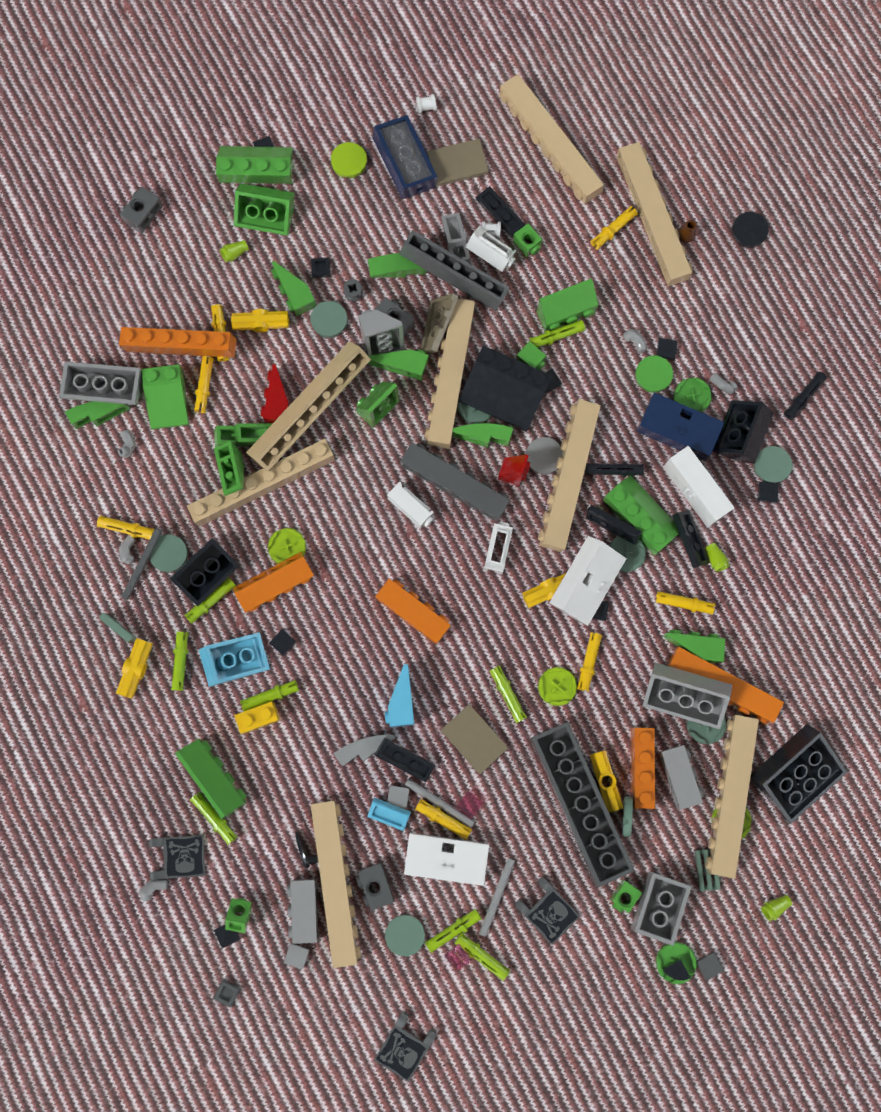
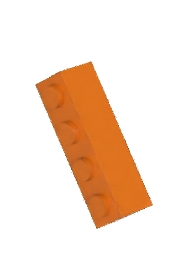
M299 552L233 587V591L244 612H252L257 610L264 602L275 600L277 595L292 591L294 586L300 583H307L314 575L302 552Z
M389 578L375 596L376 600L437 645L450 629V620L443 614L438 616L433 612L434 608L427 602L421 603L418 600V595L411 590L408 593L403 589L404 585L396 579L392 581Z
M631 728V797H633V808L655 809L654 728Z

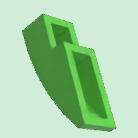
M399 253L368 259L371 278H405L407 275H420L427 272V270L399 255Z
M88 402L65 411L70 423L78 429L91 421L96 426H99L130 408L127 404Z
M236 423L235 426H216L214 429L215 448L229 441L236 447L253 446L273 423Z
M490 423L469 424L453 428L452 437L487 448L490 441L508 446L513 428Z

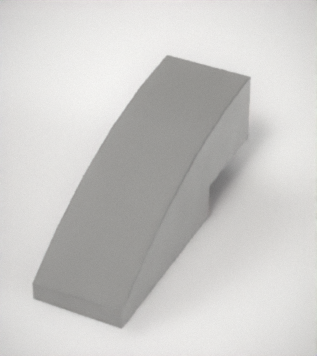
M454 213L441 216L448 251L471 264L460 214Z
M378 735L367 737L350 743L333 754L342 766H345L358 755L362 761H365L375 754L384 737L393 741L395 736Z

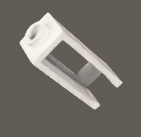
M481 226L473 232L466 245L467 249L501 272L506 267L510 268L516 259L513 256L517 250L513 251L485 230L483 231Z
M401 482L387 494V499L420 529L423 526H429L434 520L432 518L434 512H430V509L406 487L403 488Z
M494 523L484 571L489 569L498 571L500 575L503 574L513 527H509L508 523ZM497 532L506 534L500 562L491 561Z

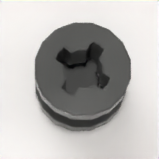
M355 279L346 281L343 286L346 299L351 302L359 301L363 295L361 283Z

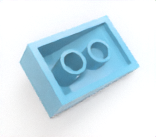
M260 632L207 645L199 649L209 687L270 670Z
M408 664L403 665L388 705V711H385V721L387 724H390L391 728L414 725Z

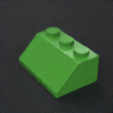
M241 183L235 190L234 226L288 235L293 215L295 193Z
M592 278L539 299L537 315L545 331L558 329L563 324H572L578 321V318H588L595 314L598 302Z

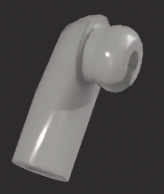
M717 373L710 377V381L727 394H732L737 389V384L734 381L727 383Z

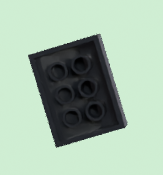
M483 345L458 401L527 432L552 376Z
M806 724L758 767L750 777L785 820L792 824L848 772L822 733Z

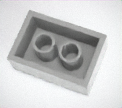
M649 871L631 929L641 935L674 946L692 886Z

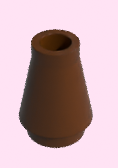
M688 220L679 228V239L682 242L688 243L695 239V221Z

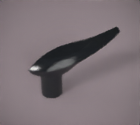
M296 831L295 836L303 865L308 869L310 864L319 863L318 855H308V850L300 834Z

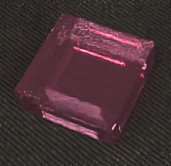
M467 791L456 807L472 819L484 803Z
M459 944L444 955L456 971L469 964L472 960Z

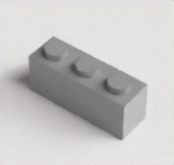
M679 745L658 752L676 809L682 810L703 803L702 798H704L701 787L697 786L695 779L698 777L695 768L691 767L689 761L691 759L689 749L685 748L684 745Z
M316 878L292 879L290 885H287V896L291 897V905H288V918H292V926H289L288 929L289 938H292V944L317 943L319 940Z

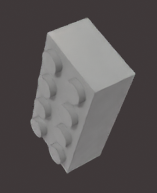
M655 662L643 707L720 729L731 697L732 685Z

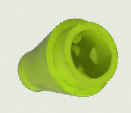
M245 240L223 245L220 253L226 263L229 261L233 262L244 252L248 251L249 248Z
M712 543L705 548L711 567L715 569L716 573L730 566L728 563L729 559L716 543Z
M784 895L764 902L761 910L767 920H777L793 904L789 896Z

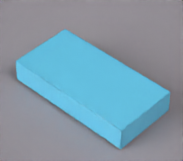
M374 797L367 817L404 831L411 812Z

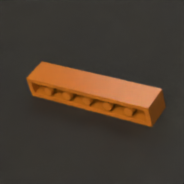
M121 327L119 346L126 352L235 358L237 339L231 332Z
M680 647L674 649L666 665L731 684L732 691L728 706L734 705L739 708L738 711L747 716L751 714L757 717L756 719H759V723L764 725L775 722L784 704L783 701Z

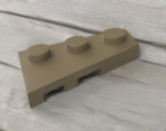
M452 293L430 300L421 350L425 351L426 354L438 351L459 297L458 295Z

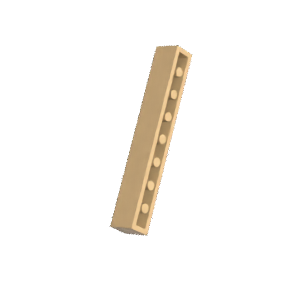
M517 74L500 85L499 97L501 101L509 106L511 114L517 117L522 128L529 132L534 144L539 145L544 157L549 158L554 170L560 172L565 184L573 189L575 197L585 205L601 194L604 187L603 182L520 75Z
M640 142L619 148L616 158L667 285L671 286L689 280L693 268L686 259L685 247L680 244L679 232L677 229H674L672 224V215L666 209V200L659 192L660 186L653 177L652 165L647 162L645 148L641 147Z
M457 299L445 330L447 333L446 339H442L441 350L444 351L443 357L439 356L437 367L440 368V374L435 376L434 385L437 386V391L432 393L431 403H434L433 410H429L428 421H431L430 428H426L425 439H428L429 446L450 449L475 301Z
M349 341L246 453L268 472L371 359L361 347Z
M579 399L574 404L572 403L569 414L571 419L566 424V439H563L560 447L563 453L556 463L558 471L557 475H554L551 486L554 487L547 499L549 507L548 511H545L542 522H545L544 527L538 535V540H540L539 546L558 552L566 549L601 405Z
M323 439L276 462L268 472L265 469H261L245 477L243 489L225 496L222 488L187 505V508L194 523L200 527L335 461L334 455L326 439Z
M734 715L727 721L726 730L729 733L723 745L726 753L725 758L721 760L720 768L723 769L722 777H719L717 785L720 792L714 804L717 813L716 817L712 819L711 828L714 831L713 837H710L708 848L711 851L710 857L706 858L705 863L708 874L736 878L759 719Z
M336 800L311 804L332 965L333 968L357 965L358 959L361 958L360 946H356L355 938H358L357 925L353 926L352 917H355V907L350 905L349 897H352L353 893L351 884L348 885L347 876H350L349 865L344 862V856H347L346 844H342L341 836H344L343 824H339L338 816H341L340 804H336Z

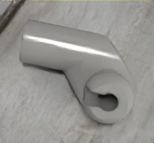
M628 329L623 333L625 341L632 340L635 342L638 353L647 351L644 338L634 329Z
M124 430L120 433L124 445L118 450V454L121 457L127 458L132 455L136 444L129 430Z
M129 535L119 547L120 560L126 564H131L134 560V556L130 554V548L136 541Z
M149 880L140 889L139 895L141 899L149 901L155 890H167L168 880Z

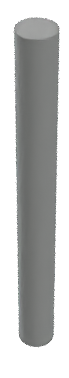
M408 779L405 783V786L470 828L475 823L473 819L411 779Z
M507 859L479 932L481 936H487L514 866L515 860Z

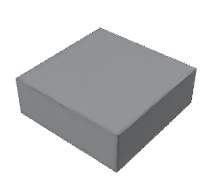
M390 785L388 803L401 808H407L410 788Z
M290 943L284 964L303 970L310 949Z

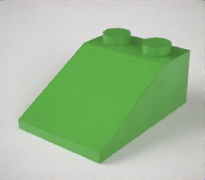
M180 365L141 369L151 429L189 425L184 371Z
M381 382L379 385H374L370 390V394L366 398L360 399L357 403V414L374 428L399 403L398 386L391 382Z

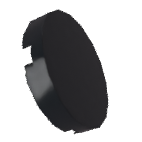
M744 212L733 222L731 228L732 237L742 247L755 248L766 240L769 233V225L761 214Z

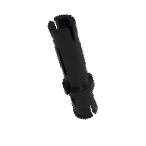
M817 372L802 392L793 398V403L783 413L787 419L794 420L797 414L806 408L807 402L824 381L827 380V376L823 372Z
M622 462V464L586 463V475H622V477H626V475L643 476L644 464H627L626 462Z

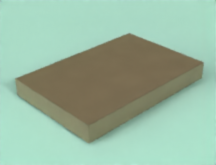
M480 139L427 151V156L438 176L436 187L489 174Z
M470 704L440 730L479 775L508 749L507 745Z

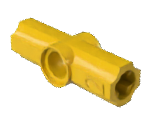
M255 309L249 313H232V329L267 332L269 329L289 328L288 311L269 312L265 309Z
M566 573L556 578H549L541 582L539 586L523 592V600L528 609L546 600L551 601Z
M136 638L131 654L123 664V675L116 694L133 699L139 681L142 680L146 673V662L153 643Z
M606 750L590 754L589 757L596 776V784L599 787L608 812L622 809L623 805L617 789L616 778L613 775ZM604 776H608L611 779V783L607 787H604L601 783Z

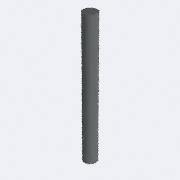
M155 528L121 596L122 598L129 599L162 530Z

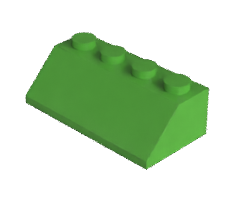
M220 146L216 157V176L220 183L292 184L293 147Z
M631 475L620 482L603 499V502L621 521L642 531L640 540L654 556L679 534L675 521Z
M197 739L178 750L175 755L221 819L229 817L247 803L245 800L247 796L241 788L237 789L234 785L235 779L231 773L224 771L222 768L224 764L218 756H213L210 744L206 740Z

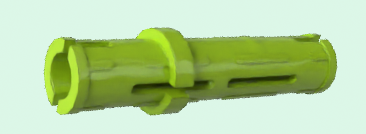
M582 320L552 331H544V334L531 337L529 341L536 347L546 344L551 345L554 341L585 331V325Z
M228 577L198 607L194 606L184 616L193 624L204 613L207 614L209 609L236 585Z
M176 632L175 649H173L175 654L171 690L184 691L186 654L189 653V650H187L188 632Z
M499 665L490 670L489 672L497 685L496 689L502 694L515 722L518 723L527 718L510 686L511 682L505 677L501 666Z
M296 680L280 686L275 685L273 689L240 700L243 711H247L276 699L282 700L284 696L299 692Z
M198 792L197 795L195 794L190 799L212 825L213 831L217 832L227 845H230L231 842L237 839L238 836L229 828L227 821L221 819L218 813L202 796L201 792Z
M473 909L464 917H458L455 923L426 941L425 944L429 951L433 953V951L460 933H466L469 927L482 920L478 911Z
M463 933L457 937L454 944L468 953L470 958L473 957L502 981L508 976L510 969L484 951L479 943H474Z

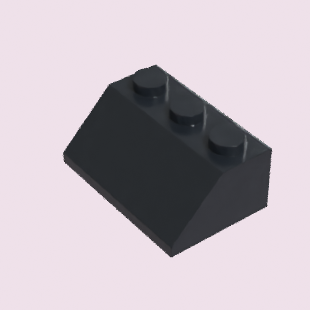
M731 400L723 421V427L712 451L738 462L755 464L774 412L763 402Z
M211 537L170 577V580L198 607L240 565Z

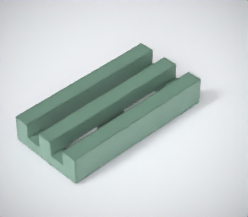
M103 612L100 615L99 619L126 642L132 644L135 642L136 637L109 614Z
M711 849L694 850L699 891L721 890L719 876L713 875L714 885H712L711 874L707 873L708 869L706 868L707 886H704L700 854L704 855V863H706V858Z

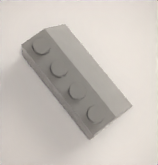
M366 310L361 315H358L362 341L368 357L370 355L404 350L403 325L401 321L378 310Z
M77 362L64 363L59 393L60 399L136 405L143 394L142 371L140 368Z

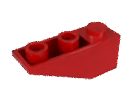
M273 364L272 370L269 369L267 380L269 381V387H266L264 391L266 403L265 406L262 405L261 417H263L265 423H274L290 406L276 364Z
M529 455L505 457L498 480L519 486L521 481L525 482L531 462L527 461Z

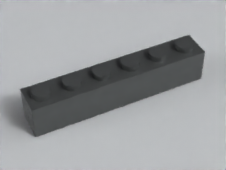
M413 230L399 255L495 311L510 288Z
M414 443L410 444L400 460L401 467L498 523L509 505L510 499H508V495L501 491L496 492L492 490V486L484 481L480 483L469 472L463 473L458 470L459 467L454 463L449 462L448 464L444 462L440 455L427 452L423 445L419 443L416 445Z

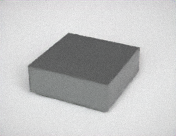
M714 952L696 961L706 981L724 972Z
M222 979L213 999L231 1008L241 987Z

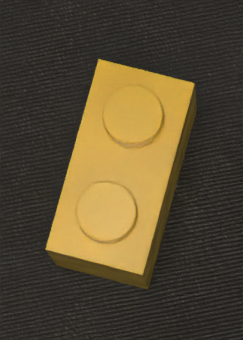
M272 701L234 715L240 734H247L281 721L276 705Z

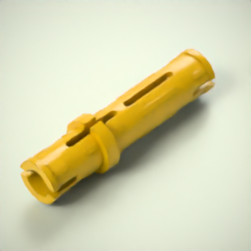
M629 206L611 224L601 229L602 231L590 241L591 245L598 250L608 240H612L613 236L638 215L637 210L634 208L631 211L633 206Z
M212 305L213 322L211 324L214 331L226 332L225 327L227 324L223 316V305ZM217 357L219 362L229 360V357Z
M202 356L198 389L195 390L196 402L194 411L199 413L200 405L201 413H206L207 398L210 397L209 386L214 361L212 357H209L208 364H206L207 356Z
M102 515L97 520V527L125 533L133 538L141 537L150 540L155 530L154 528L140 526L136 522L132 524Z
M657 591L656 594L657 599H655V603L689 609L693 613L696 611L710 615L714 613L715 608L713 607H715V603L698 600L697 597L692 599Z
M590 633L584 663L579 671L581 674L577 687L578 690L589 692L592 676L595 675L594 667L602 638L601 634Z
M420 799L415 810L430 818V821L439 823L464 840H467L472 831L471 828L448 816L440 810L441 808L434 807Z

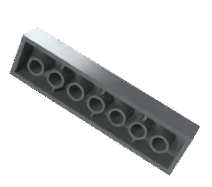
M565 722L531 737L530 740L595 886L599 888L634 872L635 870L569 723Z

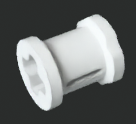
M434 94L424 98L416 97L419 114L426 110H437Z
M482 221L483 231L485 230L492 236L500 239L501 222L492 224Z

